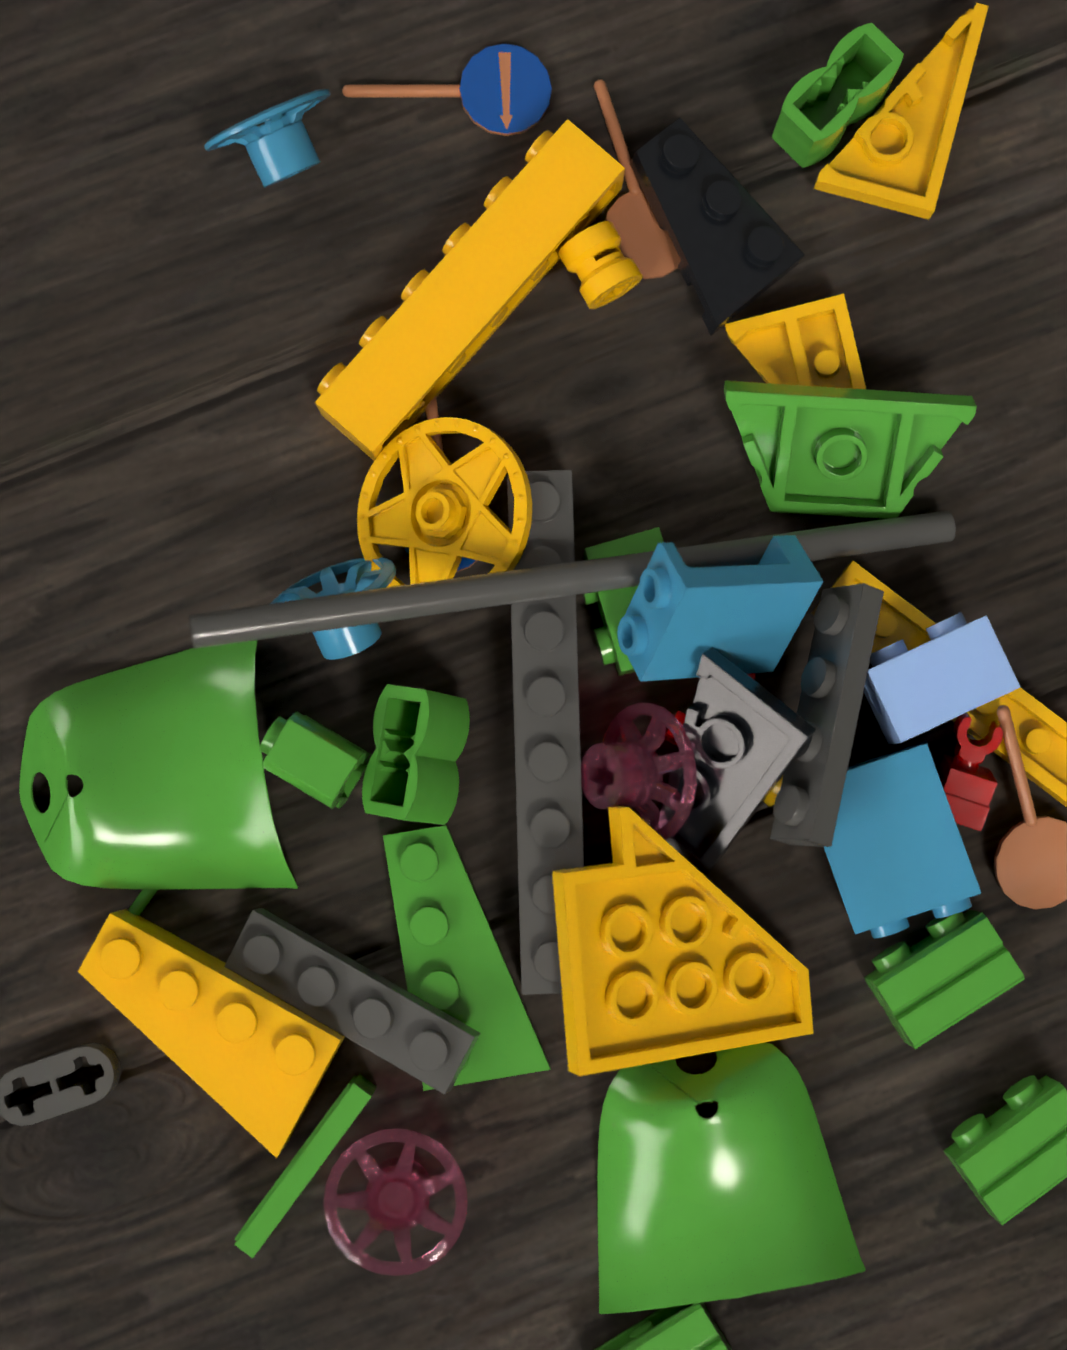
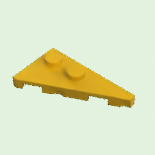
M976 3L973 9H969L964 15L959 17L936 47L921 63H918L885 99L878 111L869 117L855 132L854 137L830 164L827 163L818 174L814 189L928 220L931 218L937 204L988 5Z

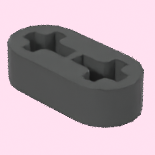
M93 1042L81 1044L25 1063L4 1074L0 1080V1115L11 1124L26 1126L94 1104L109 1095L118 1085L121 1075L120 1061L115 1052L109 1047ZM83 1056H86L87 1062L90 1065L101 1064L104 1069V1075L95 1081L96 1090L91 1089L88 1081H82L70 1086L66 1084L64 1076L73 1073L83 1066ZM21 1077H24L28 1086L50 1082L52 1092L46 1093L33 1102L34 1111H31L27 1102L16 1103L13 1097V1092L22 1087Z

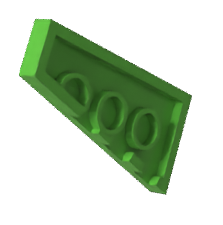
M443 825L383 835L407 991L480 1032L454 1086L551 1070L548 1059L538 1040L448 826ZM422 1082L423 1091L434 1089Z

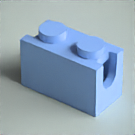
M958 613L926 628L931 640L908 650L902 639L871 654L870 663L872 668L868 669L863 692L888 744L904 742L1020 688V684L987 615L967 623L963 613Z

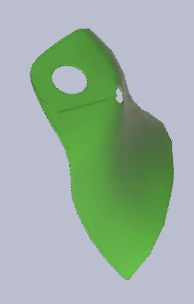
M258 640L188 649L72 684L54 692L39 703L29 716L20 770L19 793L28 823L51 870L63 879L80 885L110 889L298 888L285 860L274 825L263 768V755L259 750L260 739L255 699V655ZM39 772L45 775L50 787V805L45 813L40 812L36 807L32 792L34 777ZM71 774L78 776L83 782L81 793L72 798L68 792V780L66 779Z
M765 1042L715 1051L717 1056L715 1066L703 1074L694 1075L682 1071L677 1066L676 1059L622 1068L616 1074L603 1103L598 1140L599 1314L627 1313L735 1299L865 1272L866 1269L851 1230L807 1088L798 1070L789 1058L774 1045ZM713 1100L718 1102V1111L710 1119L699 1116L695 1106L703 1102L712 1103Z

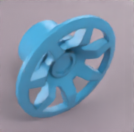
M317 89L270 107L211 137L204 145L206 151H211L234 143L244 145L264 188L283 181L321 162L301 120L304 112L328 98L331 92L329 89Z
M364 558L345 561L324 568L299 580L280 593L271 603L386 588L394 579L396 568L392 560L387 558L373 559L372 561L380 568L371 571L372 562L365 561ZM348 571L345 583L338 584L335 575ZM321 581L323 590L316 594L307 587ZM378 623L312 633L323 657L335 660L354 655L370 647L380 638L382 631Z

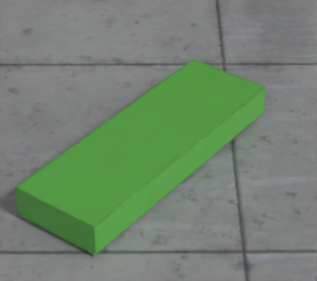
M360 1073L358 1076L354 1075L241 1228L234 1239L236 1240L234 1244L252 1259L371 1099L377 1086Z

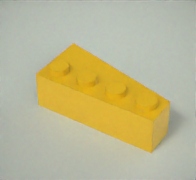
M128 909L110 913L78 972L277 1158L287 1145L345 1036L224 967L225 962L147 919L129 912Z

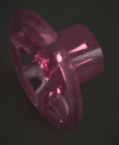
M637 703L628 706L612 720L604 735L603 742L591 746L582 759L581 786L585 797L594 807L607 809V811L610 806L629 807L631 810L635 807L640 813V818L665 840L673 837L687 820L694 802L697 785L694 751L688 735L677 718L662 706L653 703ZM641 715H649L652 719L645 735L642 737L633 720ZM667 727L672 732L680 752L658 756L655 751L664 742ZM620 734L623 742H617ZM683 766L684 786L681 796L677 789L663 783L662 779L663 774ZM652 799L663 803L675 811L671 820L661 829H659L660 812Z
M406 1129L380 1130L352 1143L332 1167L326 1183L323 1200L325 1219L329 1232L340 1250L351 1261L362 1268L377 1274L392 1276L410 1275L440 1261L459 1238L465 1223L468 1206L464 1177L453 1156L443 1145L431 1137ZM381 1143H405L400 1157L388 1159L380 1165L366 1152L370 1147ZM415 1147L423 1148L433 1154L447 1172L429 1177L424 1167L414 1161ZM356 1158L369 1180L366 1190L337 1194L342 1173ZM452 1183L455 1191L456 1208L453 1221L449 1223L429 1207L431 1195ZM337 1207L366 1210L370 1217V1220L354 1244L348 1239L341 1228ZM418 1223L429 1230L445 1235L432 1251L421 1257L412 1258L411 1228L415 1227ZM383 1230L391 1231L394 1235L401 1262L380 1261L368 1256L363 1250Z

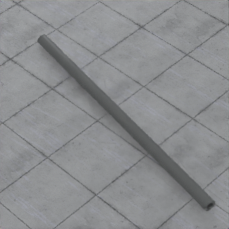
M940 511L678 547L676 549L685 565L691 568L758 565L773 536L795 535L812 562L951 542L955 537L956 526L954 518L949 511ZM654 551L189 614L193 648L197 649L635 587L639 585L640 577L647 568Z

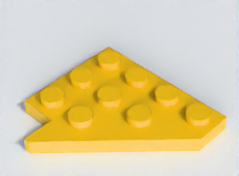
M608 807L613 863L552 871L569 1072L578 1076L814 1034L809 970L629 807Z

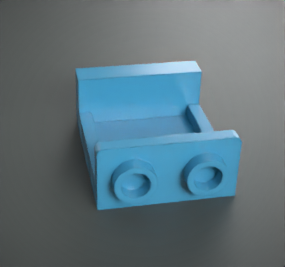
M795 535L773 536L759 564L745 566L691 568L685 565L672 542L658 543L647 568L640 577L639 585L629 607L619 622L617 631L618 643L621 651L627 655L640 682L700 677L697 676V671L702 653L711 647L746 674L773 672L824 581Z
M927 741L848 767L832 846L824 847L854 933L858 934L870 930L874 939L881 938L907 929L910 926L907 917L932 910L935 918H943L972 907L969 897L981 894L980 886Z

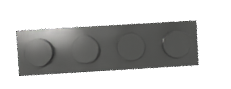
M865 583L823 589L821 601L815 611V629L808 662L801 676L802 690L797 714L817 730L783 775L781 789L774 802L775 817L770 839L788 845L832 846L884 591Z
M263 908L252 910L224 966L444 1095L452 1090L480 1035V1032Z

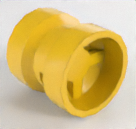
M603 221L586 228L568 240L558 251V255L567 271L576 273L581 281L579 291L589 309L602 307L620 298L640 283L643 278L635 261L632 258L624 257L620 250L621 237L612 221Z

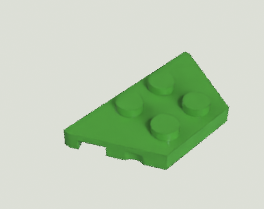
M739 381L724 382L726 403L729 410L732 411L742 436L743 445L751 465L754 466L770 512L883 519L897 518L914 496V488L917 483L923 478L928 477L944 457L941 451L943 446L962 422L967 425L975 416L977 408L973 397L964 395Z

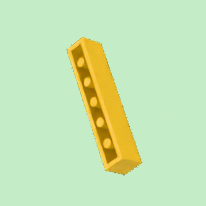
M567 119L554 134L546 130L535 140L525 156V161L528 164L513 180L505 176L493 187L483 204L487 210L472 226L465 222L451 234L442 249L446 256L430 273L425 269L419 271L404 288L401 294V299L404 303L389 319L384 316L377 318L364 332L359 341V345L363 349L347 366L343 363L335 365L320 382L317 392L321 396L315 401V404L321 415L372 460L375 461L378 454L394 437L414 424L425 411L428 404L435 397H438L560 259L558 255L560 248L572 237L588 228L622 189L625 167L570 120Z

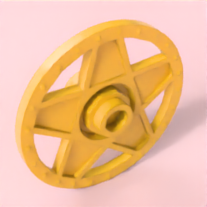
M442 417L425 420L407 428L394 437L378 454L366 475L357 510L358 538L365 561L372 562L371 571L379 570V566L372 561L373 559L383 558L378 544L409 548L410 584L454 578L463 557L494 564L495 566L489 573L514 570L524 552L531 529L532 495L522 462L513 448L496 432L483 425L462 418ZM462 433L477 438L484 443L452 464L431 436ZM399 458L404 492L376 506L383 480ZM507 472L514 495L512 531L488 507ZM395 576L387 587L405 584Z

